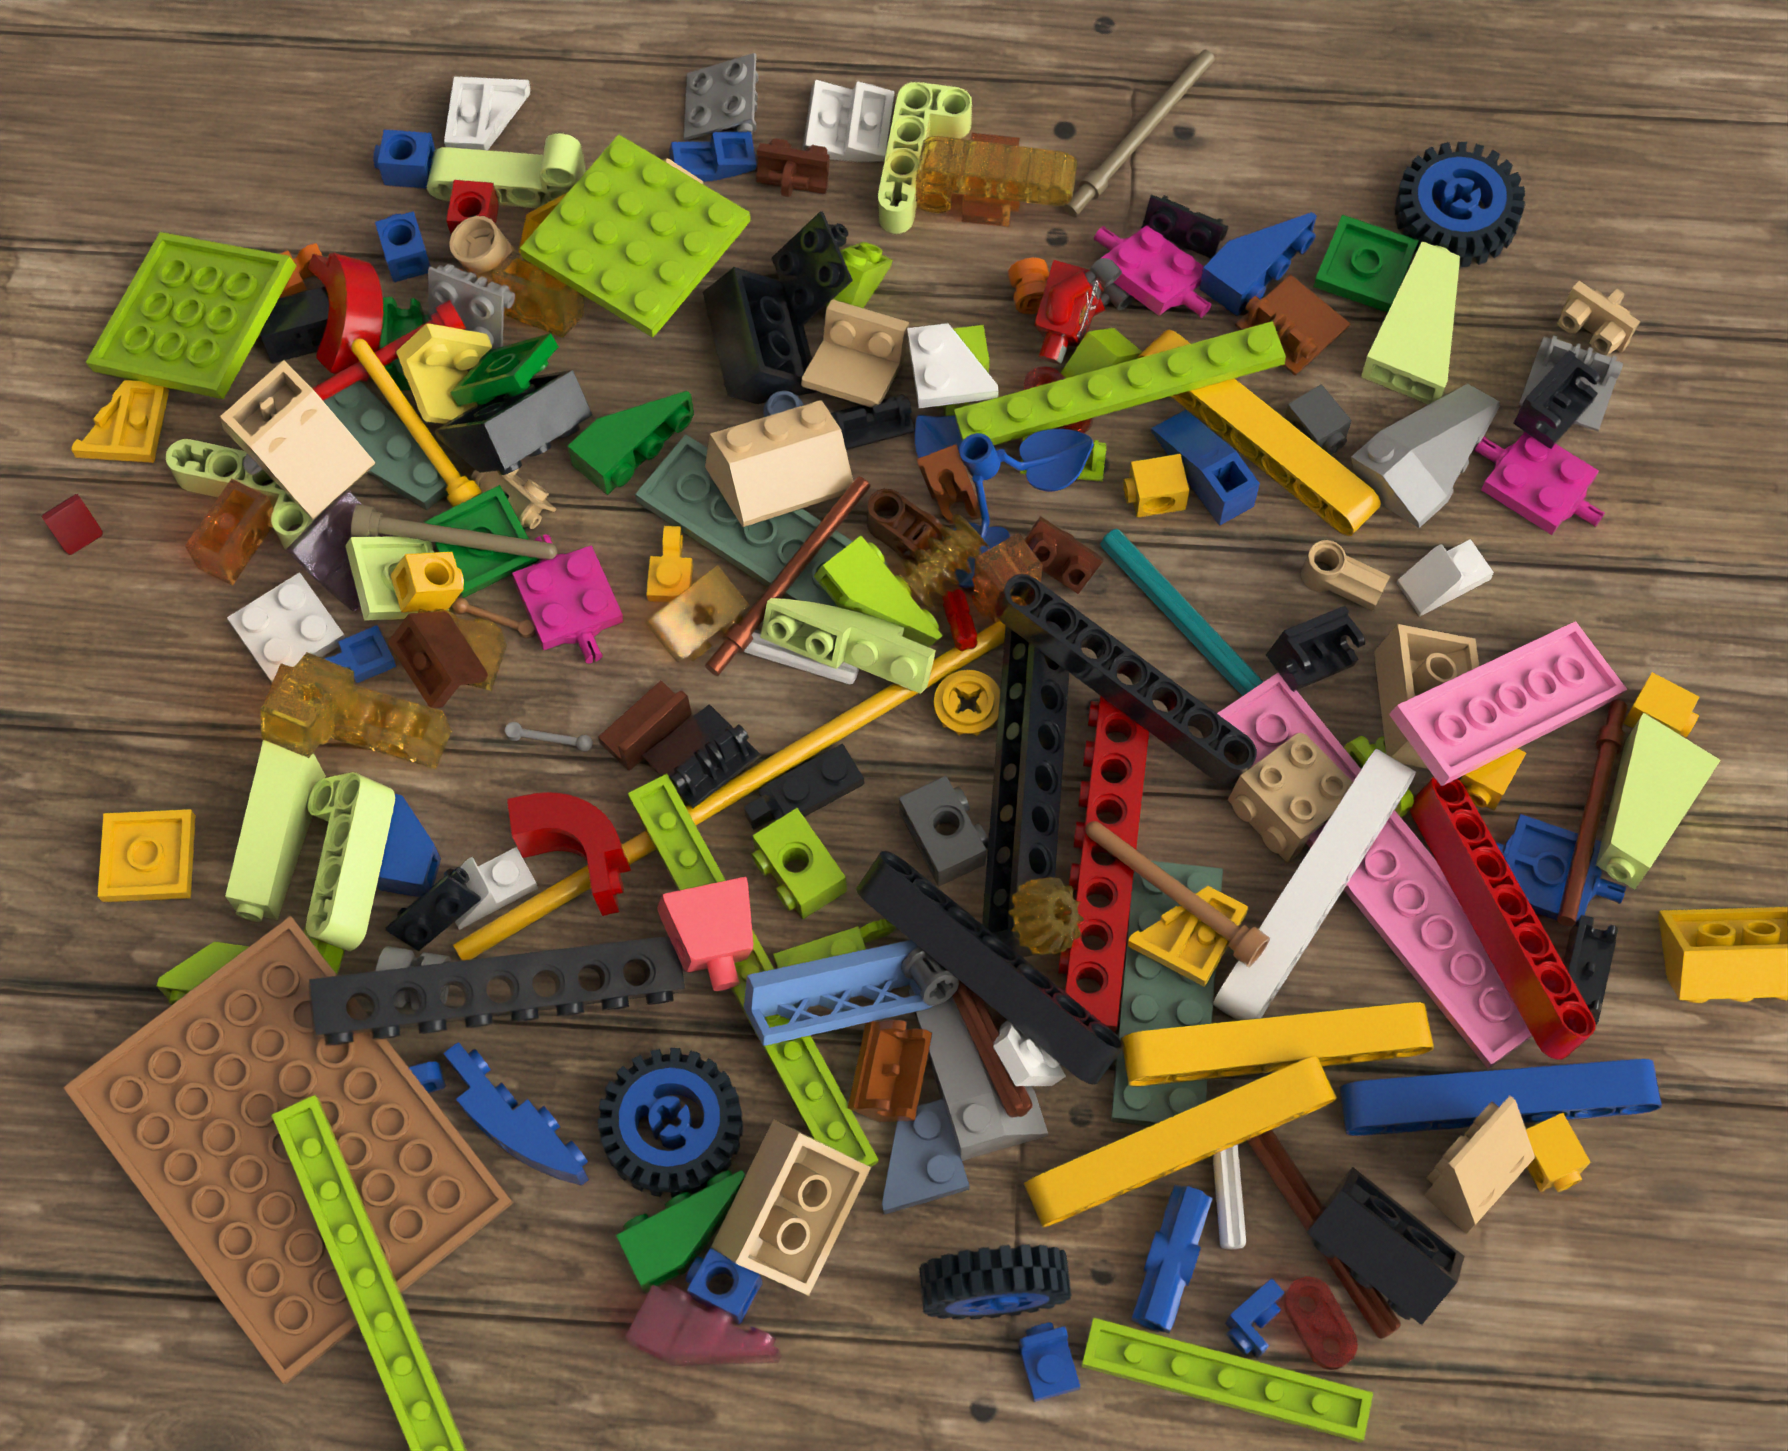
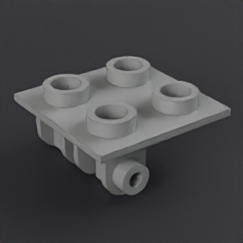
M755 53L687 73L684 121L685 140L731 127L736 132H751V135L756 131L757 123L754 120V113L757 111L756 101L758 100V93L755 91V83L758 82L759 75L756 71L757 55Z
M451 264L446 266L439 265L437 269L429 267V321L432 319L430 315L437 312L435 307L450 300L467 328L465 330L487 334L492 345L490 350L503 347L504 307L511 308L515 300V293L510 292L509 286L499 285L492 281L488 284L487 278L483 276L477 280L475 273L465 272Z
M1554 335L1552 339L1543 336L1519 405L1522 406L1525 398L1570 350L1576 354L1575 357L1593 368L1601 377L1596 385L1590 383L1586 378L1580 377L1581 381L1586 385H1590L1598 395L1574 424L1599 431L1614 385L1624 363L1616 361L1617 356L1613 355L1611 358L1599 353L1595 354L1592 353L1593 348L1589 347L1586 351L1580 349L1581 344L1577 343L1576 347H1574L1572 344L1557 340V336Z

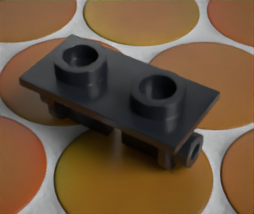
M1151 195L1141 229L1147 225L1160 233L1168 241L1211 259L1216 255L1219 243L1224 240L1229 226L1223 224V219H1214L1200 212H1192L1190 208L1169 200V197L1166 195L1162 198Z
M904 394L883 399L881 404L875 405L873 408L859 405L831 413L841 428L846 450L915 432L910 416L912 413L908 397H904Z
M463 868L448 869L444 872V877L433 885L427 893L421 895L407 908H401L397 912V918L385 929L415 950L420 951L481 900V896L467 888L466 883L470 878Z

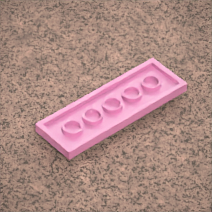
M1575 621L1398 704L1389 715L1438 783L1443 786L1618 699L1627 688Z

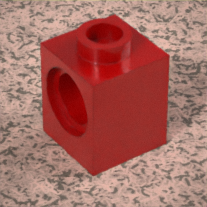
M465 180L453 181L446 218L450 235L457 225L465 219L471 218L469 217L471 215L485 216L496 224L499 202L494 183Z

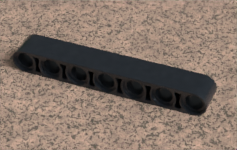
M1018 574L1012 576L1007 581L995 603V612L999 620L1214 781L1228 785L1235 783L1240 775L1253 765L1257 757V749L1254 742L1246 734L1037 579L1026 574ZM1011 596L1022 598L1027 606L1016 604L1011 599ZM1046 622L1057 624L1062 632L1051 630ZM1081 648L1092 650L1096 654L1097 659L1086 656ZM1117 674L1127 676L1131 680L1132 685L1122 683L1118 679ZM1152 700L1162 702L1168 712L1157 709ZM1188 726L1197 728L1202 733L1203 738L1194 736L1189 731ZM1224 752L1232 754L1237 759L1238 765L1230 763L1225 758Z
M887 851L880 852L856 888L859 896L1073 1075L1086 1083L1097 1084L1123 1049L1124 1045L1121 1039L906 861Z

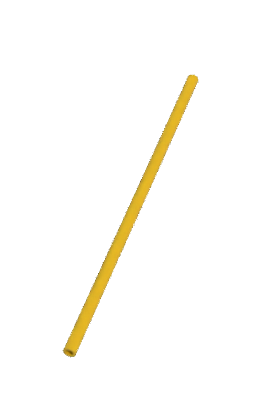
M999 620L977 633L978 644L974 649L967 648L964 651H960L954 647L935 658L928 687L1004 643L1006 625ZM891 684L731 779L695 808L687 805V811L695 825L702 823L918 693L898 684ZM646 830L622 844L630 865L656 850ZM588 865L453 944L460 959L465 961L475 958L591 889Z

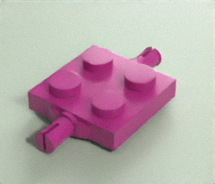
M1147 225L1131 237L1125 239L1119 238L1105 226H1102L1096 232L1094 241L1110 251L1101 258L1112 260L1122 271V274L1113 282L1159 316L1170 307L1183 304L1199 315L1200 318L1207 314L1212 304L1193 291L1200 286L1204 266L1192 256L1183 252Z
M1524 431L1516 443L1508 446L1505 450L1488 440L1485 436L1475 448V452L1495 463L1493 472L1486 479L1481 490L1549 534L1553 535L1560 524L1574 514L1592 524L1593 527H1596L1605 515L1604 511L1599 510L1584 500L1587 489L1593 483L1599 471L1559 445L1555 444L1550 449Z
M548 534L543 535V541L540 536L535 539V541L552 543L551 537ZM592 545L567 554H557L551 560L541 559L539 563L512 572L513 582L543 651L561 644L578 643L586 663H593V657L595 662L602 658L603 655L594 637L603 629L623 623V614Z

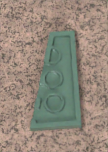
M360 380L324 401L375 461V465L367 472L383 481L385 486L426 510L448 494L445 490L447 484L406 426Z

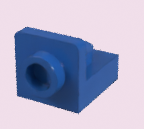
M1272 1278L1231 1313L1225 1322L1230 1329L1227 1332V1336L1234 1346L1244 1355L1251 1352L1256 1359L1265 1353L1269 1345L1252 1325L1256 1323L1262 1329L1281 1311L1277 1303L1285 1293Z
M1044 1323L1027 1329V1337L1019 1340L1018 1348L1034 1402L1080 1390L1081 1386L1067 1342L1068 1334L1066 1327L1054 1329L1053 1323Z

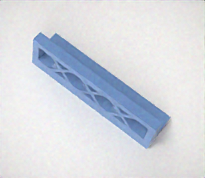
M912 940L747 975L744 1009L763 1046L932 1008L933 1005H928L922 1000L919 986L913 979L907 978L901 969L903 960L912 950L919 947ZM910 985L915 996L903 998L890 992L894 988ZM863 996L875 1002L873 1005L861 1007L850 1003L849 1000L853 997ZM817 1005L833 1010L830 1015L821 1017L806 1012L809 1007ZM777 1014L791 1020L788 1024L769 1028L764 1017Z

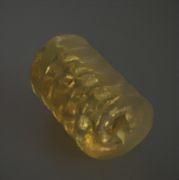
M955 514L952 517L956 530L945 525L940 527L943 542L929 537L927 544L931 553L929 554L917 548L914 554L918 564L916 565L908 560H904L901 564L905 576L897 573L908 584L916 597L929 608L934 606L930 596L932 591L943 597L947 595L942 583L944 580L956 586L960 583L955 572L956 569H960L968 574L972 572L968 561L970 557L981 563L985 561L981 547L989 548L988 544L959 514Z

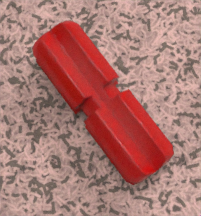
M956 589L953 592L947 590L942 596L943 607L948 624L951 625L950 631L955 647L960 651H964L967 648L974 649L978 644L977 632L972 616L969 614L970 609L965 593L960 589Z

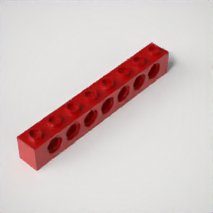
M1100 696L1099 701H1091L1088 726L1096 727L1095 741L1086 740L1083 766L1091 767L1090 782L1081 781L1078 807L1087 808L1085 822L1076 821L1073 848L1082 849L1080 864L1071 863L1068 889L1077 890L1075 905H1066L1063 931L1072 932L1070 948L1061 947L1058 974L1067 975L1064 992L1116 1033L1134 870L1089 838L1085 829L1088 823L1097 821L1134 849H1137L1149 731ZM1121 732L1128 739L1120 743L1113 742L1107 737V734ZM1113 771L1119 773L1123 780L1118 783H1110L1102 775ZM1102 812H1111L1118 817L1119 821L1113 824H1106L1101 822L1097 815ZM1097 853H1107L1113 857L1114 862L1106 866L1099 865L1093 860L1092 856ZM1093 894H1101L1108 898L1110 904L1102 908L1094 907L1088 902L1087 898ZM1087 936H1097L1104 941L1105 946L1099 950H1091L1084 946L1082 940ZM1084 978H1091L1099 983L1101 989L1095 993H1085L1079 989L1077 982Z

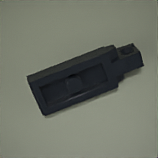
M842 743L767 783V786L758 791L760 797L744 806L745 816L753 830L772 820L780 819L796 808L805 817L863 786L864 777Z

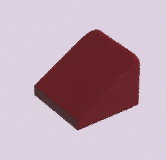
M78 493L41 516L68 555H73L103 535L102 529Z

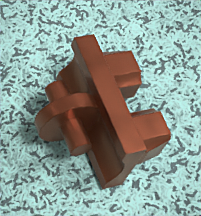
M773 138L769 144L759 143L757 149L758 168L756 182L781 186V195L785 197H791L793 189L826 194L830 160L826 147L811 145L806 151L791 148L792 145L787 140Z
M1042 516L1038 518L1029 534L1016 548L1018 555L1077 594L1080 593L1103 563L1102 556L1076 540L1072 534L1061 530Z

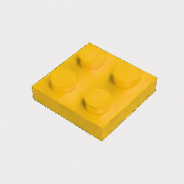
M189 809L103 813L97 897L102 902L191 898L196 818L193 811Z

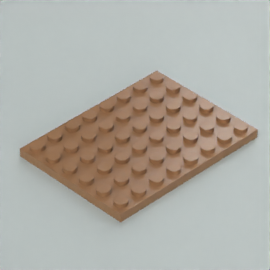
M291 916L63 1087L283 1384H287L359 1327L272 1114L311 1096L316 1095L319 1098L400 1293L513 1204L509 1196L387 1039L373 1040L372 1032L353 1034L354 1042L341 1045L325 1046V1038L314 1039L308 988L309 979L337 976V974ZM354 997L346 1003V1010L351 1018L360 1021L369 1018L368 1014Z

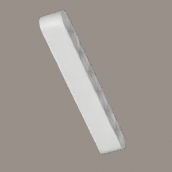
M1374 750L1260 926L1259 930L1270 937L1267 947L1250 967H1247L1238 960L1219 990L1213 1006L1237 1021L1262 1018L1406 793L1416 771L1382 751Z

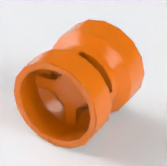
M1022 259L1011 265L1008 269L1010 285L1016 289L1013 296L1015 307L1020 313H1038L1049 276L1048 265L1043 259Z

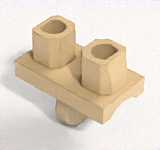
M1578 281L1564 304L1558 326L1570 334H1576L1581 327L1585 328L1593 334L1590 341L1593 350L1607 356L1615 349L1620 353L1625 350L1640 321L1631 316L1630 311L1619 305L1624 297V293L1619 289H1616L1607 297L1600 291H1594L1581 281Z

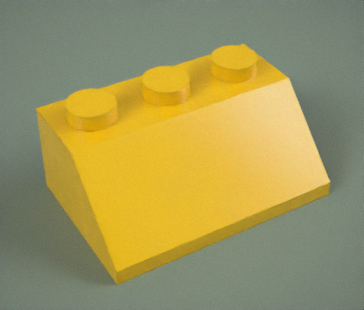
M1788 907L1659 911L1658 919L1666 976L1679 1000H1686L1692 1003H1704L1709 999H1731L1739 1002H1748L1754 998L1775 997L1788 1001Z

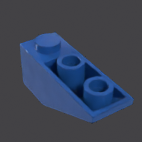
M1311 212L1228 241L1203 267L1200 290L1238 316L1254 296H1257L1259 299L1263 297L1266 286L1272 279L1278 281L1283 277L1291 264V259L1298 252L1304 254L1309 249L1316 237L1313 229L1317 215Z
M1185 409L1151 428L1152 434L1168 456L1181 454L1187 482L1219 526L1254 507L1260 485L1259 481L1237 451Z

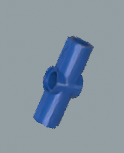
M1174 1185L1173 1191L1170 1194L1160 1231L1155 1232L1143 1269L1146 1275L1131 1319L1144 1328L1156 1332L1170 1333L1175 1323L1184 1287L1189 1286L1201 1246H1198L1212 1201V1197L1206 1195L1203 1191L1189 1186Z

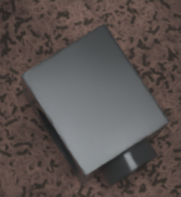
M1322 384L1289 403L1285 414L1287 421L1330 455L1339 451L1347 442V434L1352 420Z

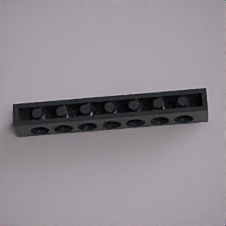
M1046 622L1051 630L1062 632L1057 624ZM1005 626L982 925L1021 957L1050 952L1069 672L1009 627Z
M669 936L309 979L308 988L314 1039L325 1038V1046L352 1043L354 1042L353 1034L372 1032V1039L380 1040L401 1036L400 1028L415 1026L419 1027V1034L446 1031L447 1022L465 1020L466 1028L492 1025L494 1016L511 1014V1022H521L538 1019V1011L556 1009L557 1016H569L584 1013V1005L601 1003L602 1010L606 1011L629 1007L628 999L646 997L647 1005L668 1003L674 1001L673 994L685 989L682 964ZM636 963L643 968L645 980L642 985L634 986L625 980L623 975L625 964ZM590 968L598 973L601 982L597 991H587L580 986L578 974L581 969ZM547 974L553 978L556 985L553 996L542 997L534 991L532 981L535 975ZM494 979L506 982L511 992L509 1000L504 1003L492 1001L486 991L488 982ZM447 985H455L461 988L465 995L464 1005L456 1009L446 1007L440 999L441 989ZM400 991L414 993L419 1000L418 1010L409 1015L398 1012L393 1004L394 995ZM361 996L368 999L372 1004V1015L361 1021L351 1018L346 1010V1003L351 998Z

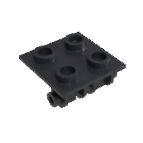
M822 211L771 257L800 326H804L853 281L839 250V247L844 246L847 242L848 230L840 223L836 225L828 224Z
M709 704L644 753L642 757L660 776L668 774L678 794L692 808H695L760 758L761 754L747 741L749 736L741 725L738 724L733 728Z

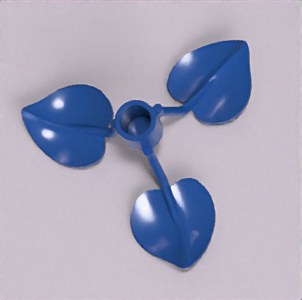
M917 416L915 448L918 458L956 444L962 461L972 476L976 488L982 519L981 526L971 522L961 524L949 532L943 544L942 553L945 566L958 586L969 588L990 581L1005 568L1012 553V540L1009 532L1003 527H989L990 518L983 480L994 477L1000 468L1001 462H1005L1018 471L1027 470L1028 482L1038 490L1046 492L1062 490L1071 485L1081 474L1094 445L1092 437L1067 429H1048L1036 432L1028 436L1021 443L1019 452L1024 462H1019L1007 455L1004 449L996 451L991 439L985 434H971L962 441L954 416Z

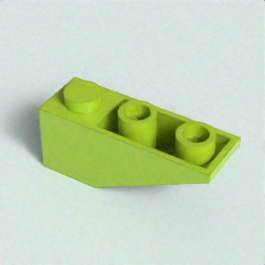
M859 536L824 563L815 573L814 578L840 608L860 612L904 627L902 637L926 647H931L943 636L938 631L939 626L934 616L928 610L921 609L911 597L912 592L908 584L900 576H894L884 564V556L878 547L871 542L867 543L862 536Z

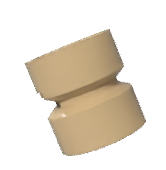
M474 216L465 219L457 225L451 234L449 244L451 253L468 273H475L477 280L481 276L487 278L488 284L491 281L506 286L511 283L519 273L521 265L520 256L496 224L485 216Z

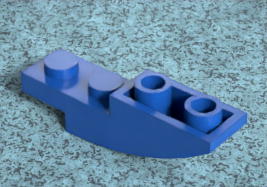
M457 1042L444 1052L450 1065L469 1088L456 1098L457 1102L474 1124L496 1145L517 1160L559 1180L581 1186L589 1180L582 1168L588 1163L587 1159L572 1140L564 1145L558 1138L555 1131L560 1128V1125L545 1106L536 1110L527 1099L516 1109L512 1110L518 1105L517 1101L503 1083L494 1087L485 1074L491 1071V1069L475 1048L467 1053L461 1044Z

